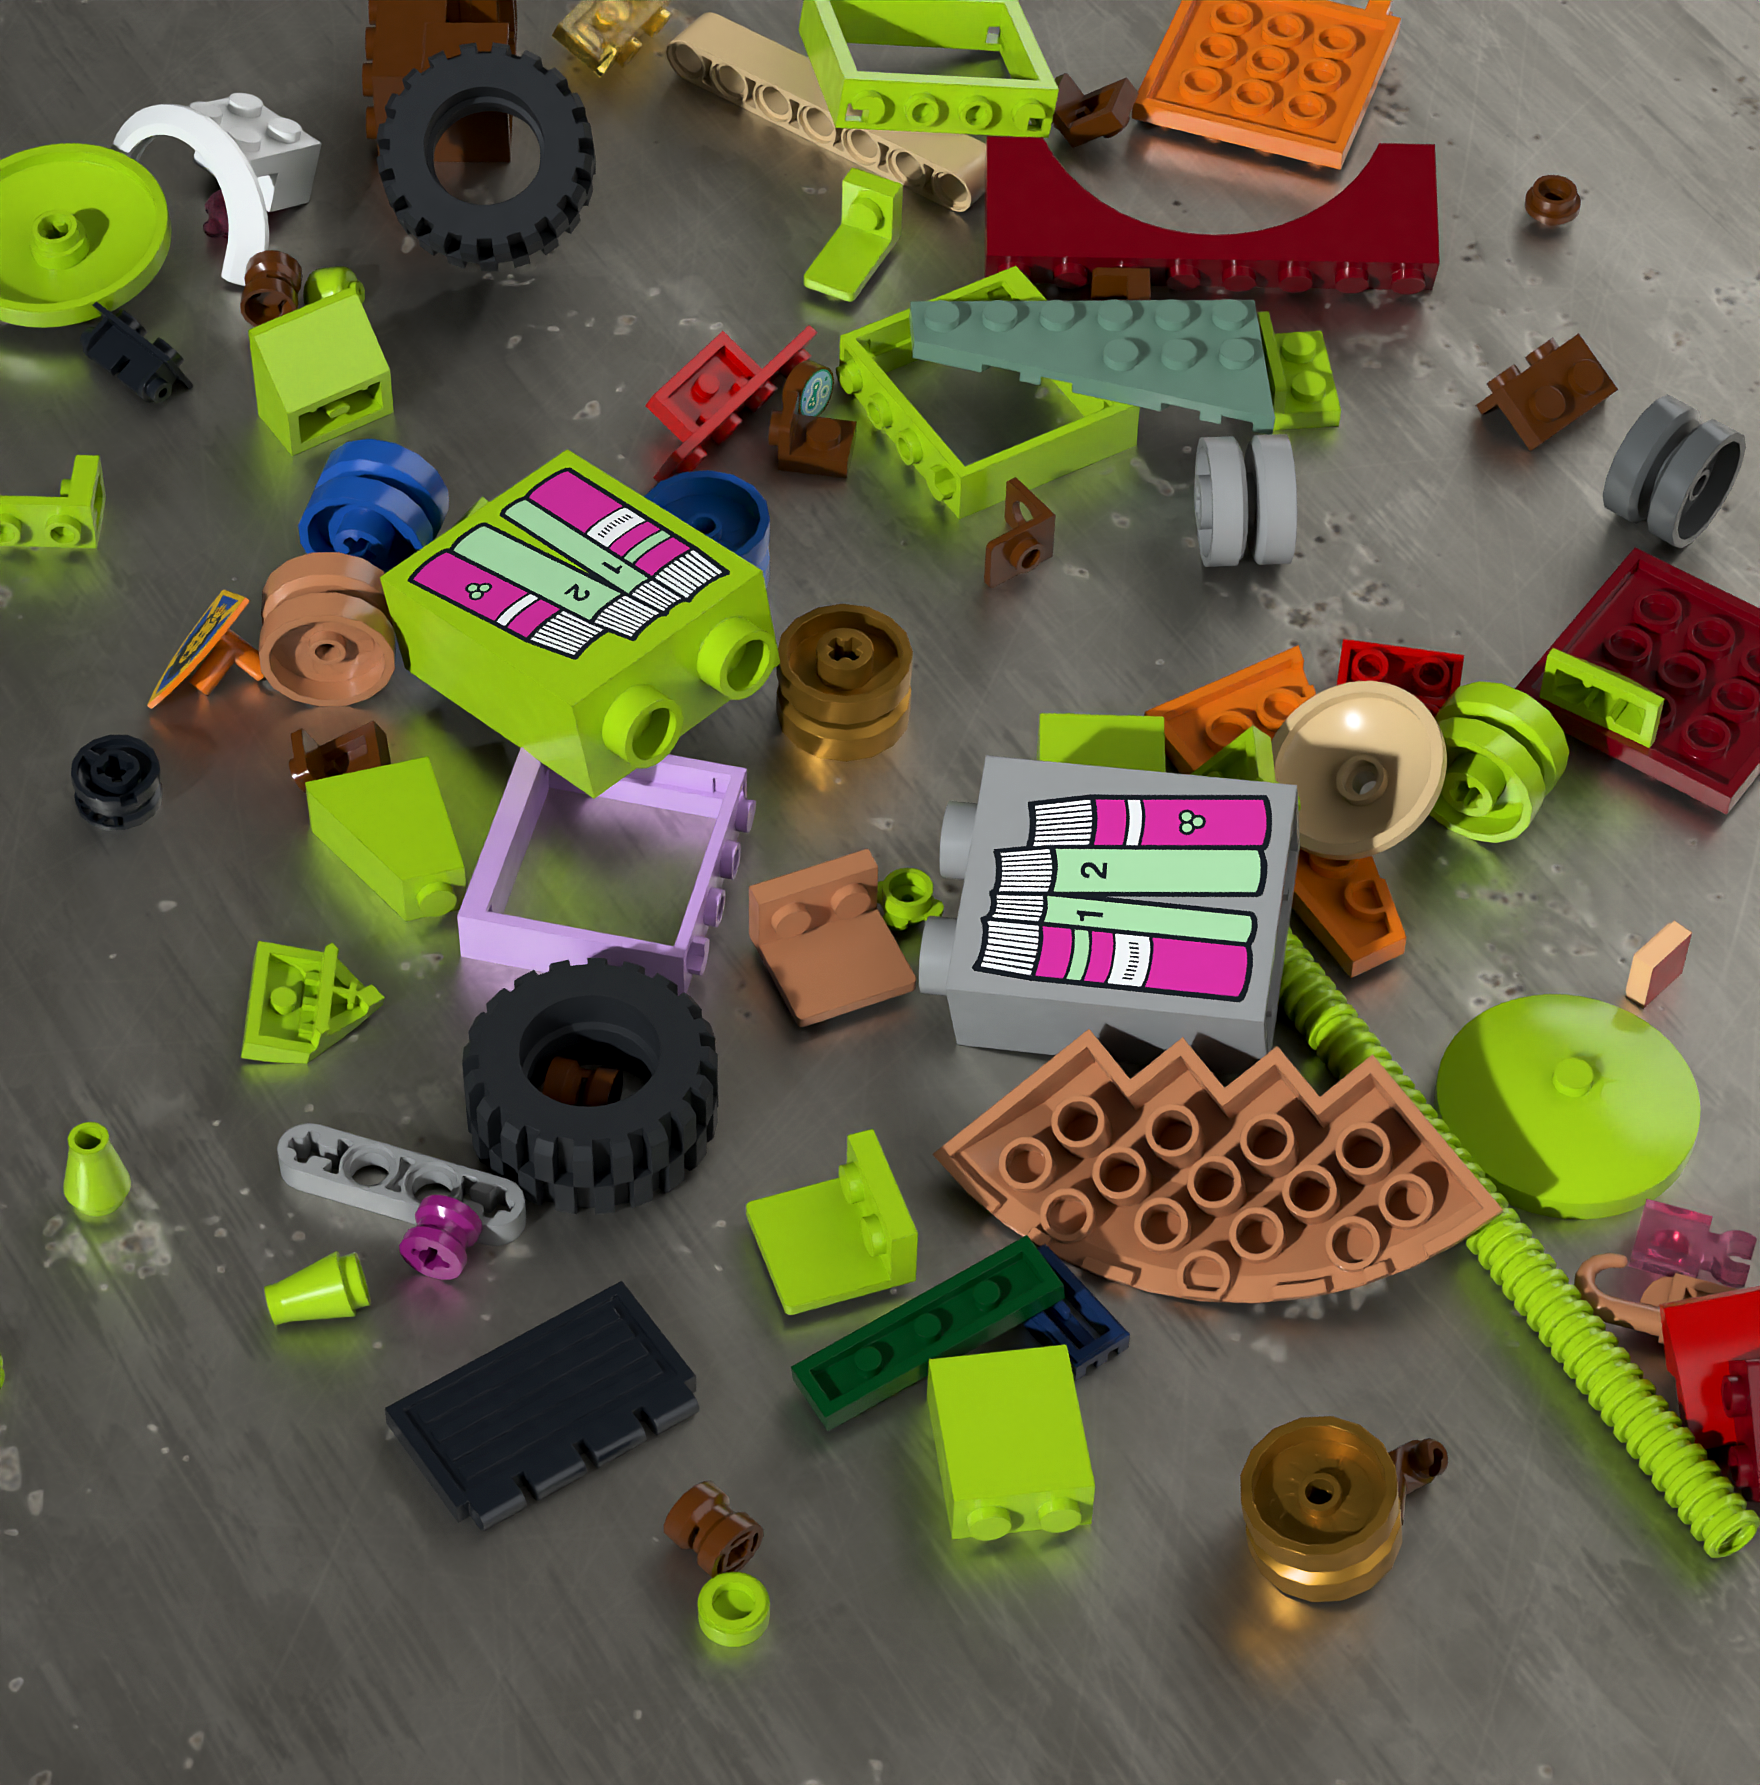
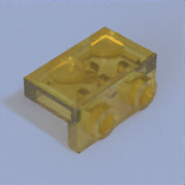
M582 0L557 25L552 37L601 78L615 63L624 68L635 57L643 45V42L639 39L645 33L654 38L664 28L673 15L667 9L671 0Z

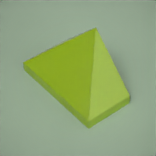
M1555 648L1547 655L1540 698L1645 747L1650 748L1656 739L1664 698L1628 677Z

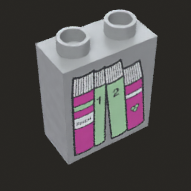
M986 755L978 803L949 801L945 810L940 840V874L942 878L964 880L958 918L929 916L926 920L919 959L920 992L922 994L947 996L957 1045L1057 1055L1085 1031L1090 1029L1116 1062L1149 1065L1183 1037L1211 1072L1243 1074L1272 1050L1300 850L1297 785Z

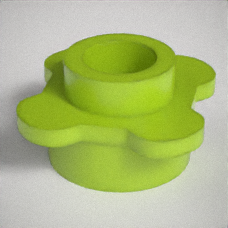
M900 868L889 873L884 881L878 882L877 903L881 905L885 913L883 919L890 930L903 931L908 926H914L923 920L926 921L929 916L942 917L944 905L940 900L934 899L933 882L923 871L915 868Z

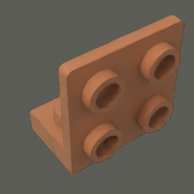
M868 848L749 886V936L792 1017L800 1027L821 1022L912 992L916 989V976L877 908L878 865Z

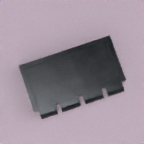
M620 1281L385 1408V1415L389 1428L459 1523L471 1516L480 1530L485 1531L527 1507L525 1497L520 1488L525 1486L533 1498L539 1501L587 1474V1468L580 1455L585 1453L593 1465L599 1468L647 1441L645 1431L640 1422L645 1421L652 1432L658 1435L698 1413L700 1408L693 1394L696 1392V1375L623 1281Z

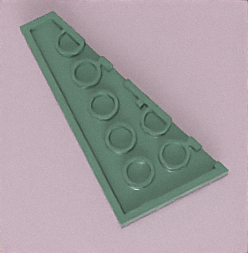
M1254 300L910 301L909 322L913 358L980 373L989 369L990 366L1020 372L1019 381L1041 385L1043 377L1072 383L1073 393L1160 412L1170 405L1200 411L1199 420L1221 424L1222 418L1225 416L1252 422L1253 432L1267 435L1273 434L1275 415Z

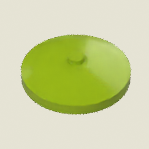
M80 143L39 146L12 154L0 160V321L13 325L38 328L78 324L101 316L92 306L96 301L111 312L126 304L148 286L161 269L168 255L172 228L164 193L154 176L144 166L118 151L102 146Z
M1543 994L1516 998L1487 1009L1464 1025L1454 1036L1441 1059L1433 1102L1434 1109L1438 1113V1119H1443L1450 1128L1449 1133L1454 1134L1461 1142V1148H1465L1473 1157V1163H1477L1485 1172L1484 1178H1489L1497 1187L1496 1193H1501L1510 1205L1547 1217L1574 1220L1600 1219L1620 1215L1635 1210L1664 1193L1678 1179L1689 1162L1699 1129L1701 1112L1698 1088L1688 1064L1675 1046L1660 1031L1645 1020L1618 1006L1592 998L1567 994Z

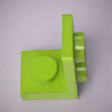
M853 167L842 180V223L805 272V287L848 302H852L857 298L901 236L903 184Z
M75 456L71 479L62 480L60 497L0 495V546L97 548L106 501L100 456Z

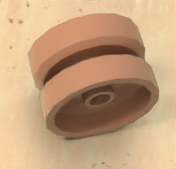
M318 552L287 560L269 575L262 590L261 617L263 626L260 630L259 660L261 673L275 690L294 701L318 707L347 706L367 700L387 686L395 670L396 644L395 631L380 577L385 574L384 571L363 558L340 552Z

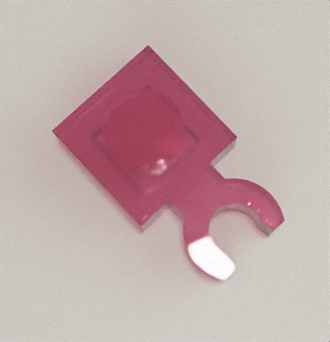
M1646 1199L1629 1267L1666 1277H1674L1675 1273L1693 1278H1697L1699 1269L1711 1272L1712 1276L1725 1286L1744 1288L1750 1265L1733 1261L1729 1256L1751 1260L1757 1238L1750 1233L1740 1230L1726 1231L1722 1234L1709 1232L1713 1216Z

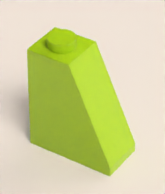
M429 756L305 782L309 820L313 834L401 918L407 922L425 917L442 916L448 912L460 910L467 891L465 866Z

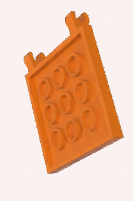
M1182 0L1138 90L1139 94L1132 108V119L1341 170L1399 36L1401 18L1393 16V12L1390 11L1393 0H1369L1365 9L1328 0Z

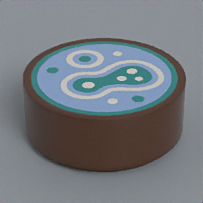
M805 360L796 365L784 384L782 393L783 406L787 390L798 391L799 415L819 417L826 409L833 393L834 376L831 369L812 360Z

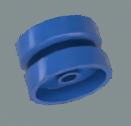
M376 439L348 441L331 452L321 472L315 490L298 524L300 544L307 554L340 552L363 558L386 573L435 540L450 508L448 488L438 471L419 454L396 443Z
M711 470L682 472L660 481L644 496L761 569L767 589L770 581V555L768 549L770 543V516L767 501L753 485L735 475Z

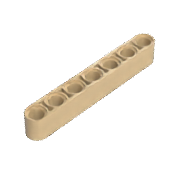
M712 12L702 14L667 45L666 54L671 67L685 80L882 177L901 183L903 187L956 212L966 211L985 193L986 144L967 134L835 128L808 57L721 15ZM848 104L846 116H862L863 110H854L851 104Z

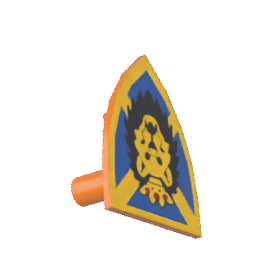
M224 589L221 591L170 661L147 704L149 708L153 709L168 696L211 650L212 652L188 681L207 697L234 663L255 680L260 681L264 678V675L261 673L259 651L230 629V626L250 602L249 599Z

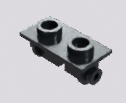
M97 301L92 305L103 319L96 327L91 326L85 329L80 337L83 352L88 358L94 360L113 376L129 360L130 362L117 375V378L148 403H163L171 395L172 385L176 380L188 389L194 386L179 368L185 360L167 342L158 337L153 344L144 338L147 334L146 329L123 309L114 315Z

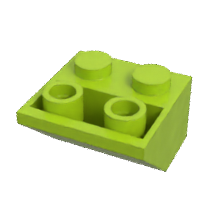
M352 287L248 330L258 415L291 456L394 413L390 369L359 296Z

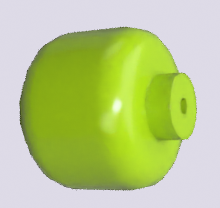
M335 266L318 268L310 273L304 285L303 297L305 305H309L352 287L357 292L361 303H363L365 300V290L363 284L358 281L350 268Z

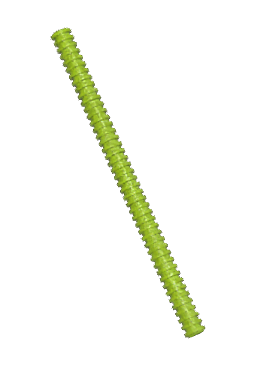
M1289 927L1278 1005L1284 1008L1286 1016L1290 1021L1295 1022L1297 1030L1301 1035L1306 1036L1307 1043L1312 1049L1317 1050L1318 1057L1324 1064H1328L1329 1071L1335 1078H1339V1081L1372 1054L1503 1209L1502 1214L1464 1239L1466 1240V1246L1474 1255H1478V1261L1484 1269L1490 1270V1276L1495 1283L1502 1285V1292L1509 1300L1515 1301L1514 1307L1520 1315L1527 1316V1324L1533 1331L1539 1332L1538 1338L1546 1347H1551V1354L1556 1361L1564 1363L1563 1370L1571 1379H1576L1575 1385L1582 1394L1589 1395L1588 1402L1595 1410L1601 1411V1418L1607 1426L1614 1427L1613 1434L1621 1443H1627V1452L1633 1459H1639V1467L1646 1475H1652L1651 1482L1658 1491L1665 1492L1664 1499L1672 1508H1678V1517L1684 1524L1691 1525L1690 1532L1696 1540L1705 1541L1703 1549L1711 1558H1720L1739 1551L1756 1534L1760 1525L1758 1515L1754 1510H1746V1500L1740 1493H1733L1734 1485L1727 1477L1720 1476L1721 1469L1714 1460H1707V1451L1701 1444L1694 1443L1695 1436L1687 1427H1681L1682 1420L1676 1412L1668 1411V1402L1662 1395H1656V1387L1649 1379H1643L1644 1372L1637 1363H1631V1356L1624 1347H1618V1339L1612 1332L1606 1331V1324L1599 1316L1593 1315L1594 1309L1586 1300H1581V1293L1575 1285L1569 1284V1278L1563 1270L1556 1269L1557 1263L1550 1254L1544 1253L1545 1248L1538 1239L1532 1238L1533 1233L1525 1223H1520L1521 1218L1513 1208H1508L1509 1203L1501 1193H1496L1497 1187L1489 1178H1484L1485 1172L1477 1163H1473V1157L1465 1148H1461V1142L1454 1134L1449 1133L1450 1128L1443 1119H1438V1113L1430 1104H1426V1098L1423 1094L1415 1089V1084L1407 1075H1403V1069L1396 1061H1392V1055L1385 1047L1381 1046L1377 1036L1369 1032V1026L1362 1018H1358L1357 1011L1351 1004H1347L1345 996L1340 990H1336L1334 982L1329 976H1325V971L1317 962H1314V957L1307 949L1303 948V943L1296 935L1292 934V930Z

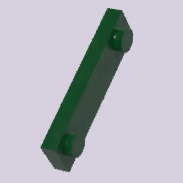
M1028 1235L791 1366L793 1381L827 1431H830L928 1376L929 1359L963 1356L1065 1299L1064 1285Z

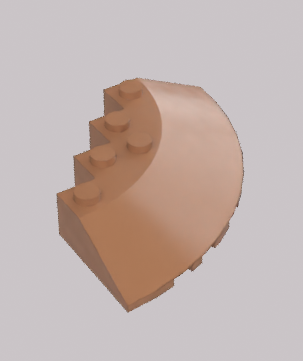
M1088 1029L932 1154L972 1198L1003 1224L1022 1237L1028 1235L1033 1244L1038 1247L1046 1244L1059 1259L1098 1277L1146 1292L1205 1302L1265 1303L1308 1299L1361 1287L1415 1267L1459 1244L1503 1213V1209L1373 1054L1321 1096L1315 1092L1278 1046L1224 1088L1183 1037L1130 1079L1091 1030Z

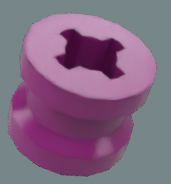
M430 1195L425 1197L415 1213L417 1226L408 1229L399 1245L400 1254L405 1262L414 1270L438 1280H451L457 1278L463 1271L467 1262L465 1249L473 1246L483 1230L482 1221L477 1213L463 1202L444 1195Z

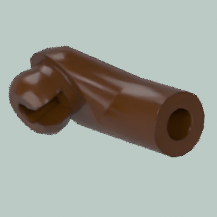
M1432 1438L1421 1441L1413 1440L1388 1452L1396 1467L1402 1526L1404 1523L1406 1496L1431 1483L1436 1476L1443 1474L1447 1469L1448 1454L1445 1447L1438 1440Z

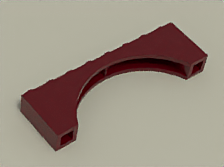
M987 136L985 154L984 278L1017 266L1032 284H1055L1061 288L1075 289L1084 285H1092L1093 269L1097 267L1149 268L1150 286H1168L1178 291L1191 290L1197 286L1224 287L1235 292L1247 291L1254 287L1280 288L1291 293L1303 292L1310 288L1337 289L1342 293L1348 294L1359 293L1366 289L1393 290L1396 293L1405 295L1415 294L1422 290H1433L1440 264L1435 144L1379 143L1371 159L1359 175L1342 192L1321 207L1302 217L1267 229L1238 234L1211 235L1187 233L1158 227L1123 214L1105 204L1084 189L1066 172L1051 152L1043 137Z

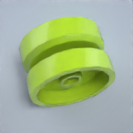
M1484 681L1459 686L1445 701L1435 716L1446 744L1447 769L1441 793L1429 815L1448 830L1471 840L1499 843L1515 839L1530 825L1542 807L1544 797L1555 787L1566 770L1569 748L1564 731L1549 710L1524 692L1502 683Z

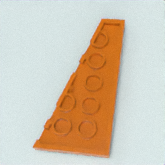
M1299 645L1149 709L1145 711L1144 716L1164 717L1165 755L1181 774L1190 775L1252 725L1271 737L1272 741L1276 732L1289 715L1305 701L1316 695L1314 686L1309 685L1303 670L1304 659ZM1300 849L1292 908L1349 977L1353 978L1404 954L1407 937L1386 880L1380 878L1373 857L1333 860L1315 856Z

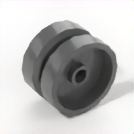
M1668 394L1655 400L1640 415L1629 430L1613 459L1603 491L1604 507L1635 524L1647 519L1649 532L1673 546L1683 548L1691 544L1708 527L1729 495L1742 466L1746 449L1745 436L1714 419L1701 424L1700 412Z

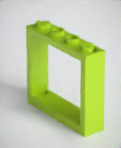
M803 0L798 30L835 128L1049 138L1059 88L1018 0ZM989 26L999 27V34L988 33ZM847 43L1000 51L1012 79L857 71ZM848 104H851L854 110H863L862 116H846Z
M1017 266L928 300L1047 301ZM910 308L840 336L839 367L835 368L840 386L847 394H853L866 409L873 426L878 430H884L895 443L902 460L907 465H913L926 480L933 497L937 501H944L959 520L1005 501L1006 482L1014 477L1031 490L1137 446L1140 407L1073 393L1072 383L1051 379L1084 417L964 466L885 374L919 360L913 358L909 322Z

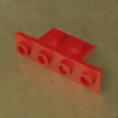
M808 325L763 368L747 355L724 331L716 336L665 383L645 405L683 442L669 456L653 478L659 483L672 477L676 472L680 474L682 472L694 471L707 457L708 453L703 447L711 439L720 446L742 424L743 420L738 414L746 406L755 413L778 389L772 382L780 374L787 379L796 365L802 361L810 360L812 355L805 348L818 332L811 325Z

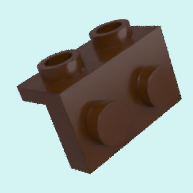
M1578 333L1561 346L1557 344L1554 338H1551L1525 357L1531 367L1522 373L1515 364L1500 373L1486 384L1492 394L1475 406L1483 415L1498 405L1527 448L1532 451L1612 395L1618 388Z

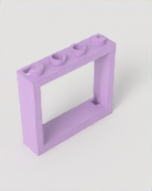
M521 747L457 915L461 957L544 973L549 971L551 963L569 960L570 966L588 964L587 958H606L608 965L622 967L623 962L626 961L644 967L645 975L651 978L656 973H659L677 984L678 996L684 992L687 994L693 974L702 976L707 964L710 942L709 938L705 936L708 927H718L722 919L725 905V890L721 888L724 879L733 880L738 870L741 844L737 842L739 833H749L753 824L756 800L747 799V768L668 754L661 762L652 767L636 768L598 796L717 819L675 945L671 946L503 914L549 788L586 794Z

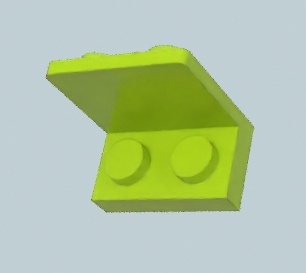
M874 1129L847 1135V1163L839 1165V1178L760 1198L746 1204V1216L783 1309L788 1315L798 1314L916 1281L918 1232Z

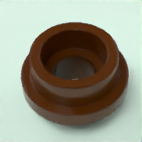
M1546 175L1538 178L1527 191L1524 205L1527 213L1535 220L1545 225L1556 226L1568 223L1578 216L1581 199L1577 193L1576 185L1571 180L1560 175Z

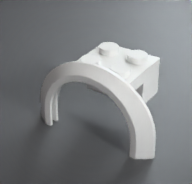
M233 93L228 98L210 102H193L190 106L158 104L136 112L122 125L111 149L139 162L142 153L149 143L160 135L176 137L195 149L193 163L216 177L227 208L229 233L221 277L228 282L245 286V270L249 259L256 253L266 251L269 248L267 211L273 212L309 203L322 143L302 131L301 126L297 122L280 117L263 106V102L258 97L247 93Z

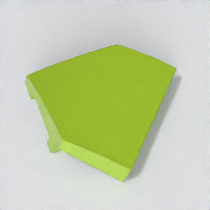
M258 941L254 955L241 1058L265 1062L308 1064L383 1006L385 997L372 984L365 987L337 958L339 949L333 942L325 946L324 952Z

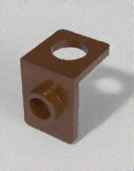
M1016 477L1006 482L1004 518L1012 530L991 540L986 545L984 582L990 588H995L1021 573H1028L1040 563L1053 557L1056 515ZM1020 502L1029 509L1033 519L1025 521L1020 510Z

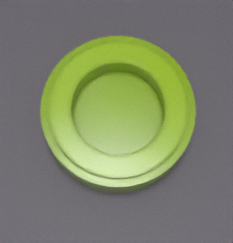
M726 1572L711 1578L701 1589L698 1597V1622L703 1633L711 1641L726 1647H741L759 1639L767 1629L770 1619V1599L765 1586L757 1578L742 1572Z

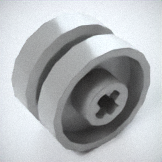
M1287 434L1253 435L1248 443L1245 459L1243 458L1240 445L1234 436L1200 437L1195 463L1194 508L1200 555L1205 567L1238 566L1244 555L1246 542L1248 543L1251 556L1257 564H1290L1292 562L1297 537V484L1294 457Z

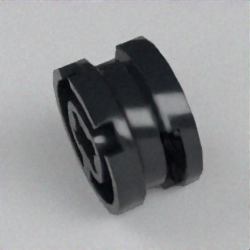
M107 735L100 737L83 746L72 761L71 779L75 789V804L80 816L93 826L105 830L133 828L153 817L162 804L163 787L162 783H160L159 760L154 749L141 739L129 735ZM82 809H91V812L87 815ZM97 813L104 815L98 821L93 820ZM117 817H123L124 825H119ZM112 819L115 825H107L104 823Z

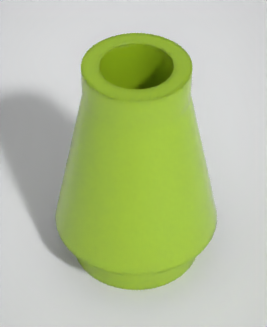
M95 1122L81 1123L74 1127L68 1135L69 1152L63 1185L64 1194L69 1203L83 1214L89 1216L108 1215L116 1211L123 1204L125 1197L130 1191L131 1177L110 1142L107 1129Z
M335 1251L277 1283L264 1286L267 1305L275 1326L293 1321L355 1317L356 1309L371 1305L366 1278L356 1252L340 1256L339 1252Z

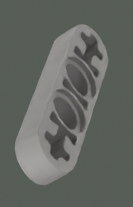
M305 1123L296 1125L287 1130L279 1139L277 1153L281 1176L289 1186L297 1190L417 1225L415 1213L422 1201L418 1200L414 1194L420 1187L426 1184L438 1183L450 1189L451 1193L448 1197L455 1198L468 1205L481 1219L483 1230L476 1241L477 1243L491 1246L508 1244L517 1239L525 1229L526 1207L523 1191L516 1183L506 1178L320 1124ZM311 1151L320 1153V1157L311 1156L306 1163L297 1161V1158H307ZM368 1165L380 1166L389 1173L382 1182L374 1185H362L352 1178L358 1169ZM332 1168L338 1169L339 1173L333 1174ZM464 1195H471V1201L467 1199L464 1201ZM497 1205L506 1207L507 1211L499 1210L494 1218L484 1216V1212L492 1213Z

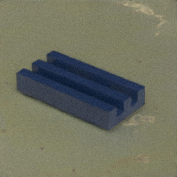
M1043 1244L1037 1249L1063 1283L1065 1298L1098 1332L1100 1337L1095 1340L1070 1313V1308L1063 1300L1027 1319L1022 1324L1043 1347L1067 1344L1074 1381H1077L1086 1375V1368L1089 1365L1093 1364L1097 1368L1107 1362L1108 1353L1114 1350L1117 1354H1120L1128 1349L1130 1334L1046 1244Z

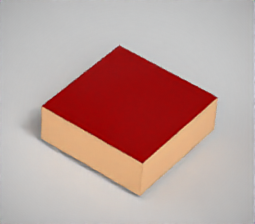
M1674 920L1672 923H1668L1633 956L1625 997L1644 1009L1683 972L1692 932Z

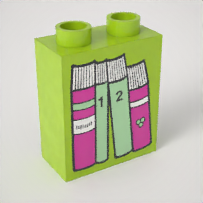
M568 449L380 577L405 669L518 747H523L538 761L594 799L636 768H649L661 762L675 747L680 736L731 699L741 700L754 694L763 686L772 670L781 664L763 571Z

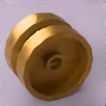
M850 604L818 607L794 619L782 633L778 646L781 664L776 666V676L779 682L776 692V713L782 732L797 748L820 759L843 762L872 758L894 746L907 730L911 712L912 689L910 681L913 651L907 633L890 616L870 607Z
M1334 1416L1300 1417L1272 1429L1251 1449L1240 1474L1241 1506L1246 1523L1249 1551L1260 1573L1283 1593L1310 1602L1343 1601L1370 1590L1392 1569L1402 1545L1401 1509L1398 1497L1396 1467L1384 1444L1361 1425Z

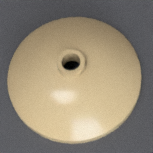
M1348 682L1314 695L1289 715L1271 741L1276 781L1280 784L1297 785L1301 803V810L1299 811L1300 849L1326 859H1360L1378 854L1395 846L1414 832L1426 819L1438 800L1445 780L1447 769L1446 744L1437 721L1426 706L1414 695L1402 688L1384 682ZM1376 781L1375 786L1370 791L1360 794L1362 787L1366 783Z

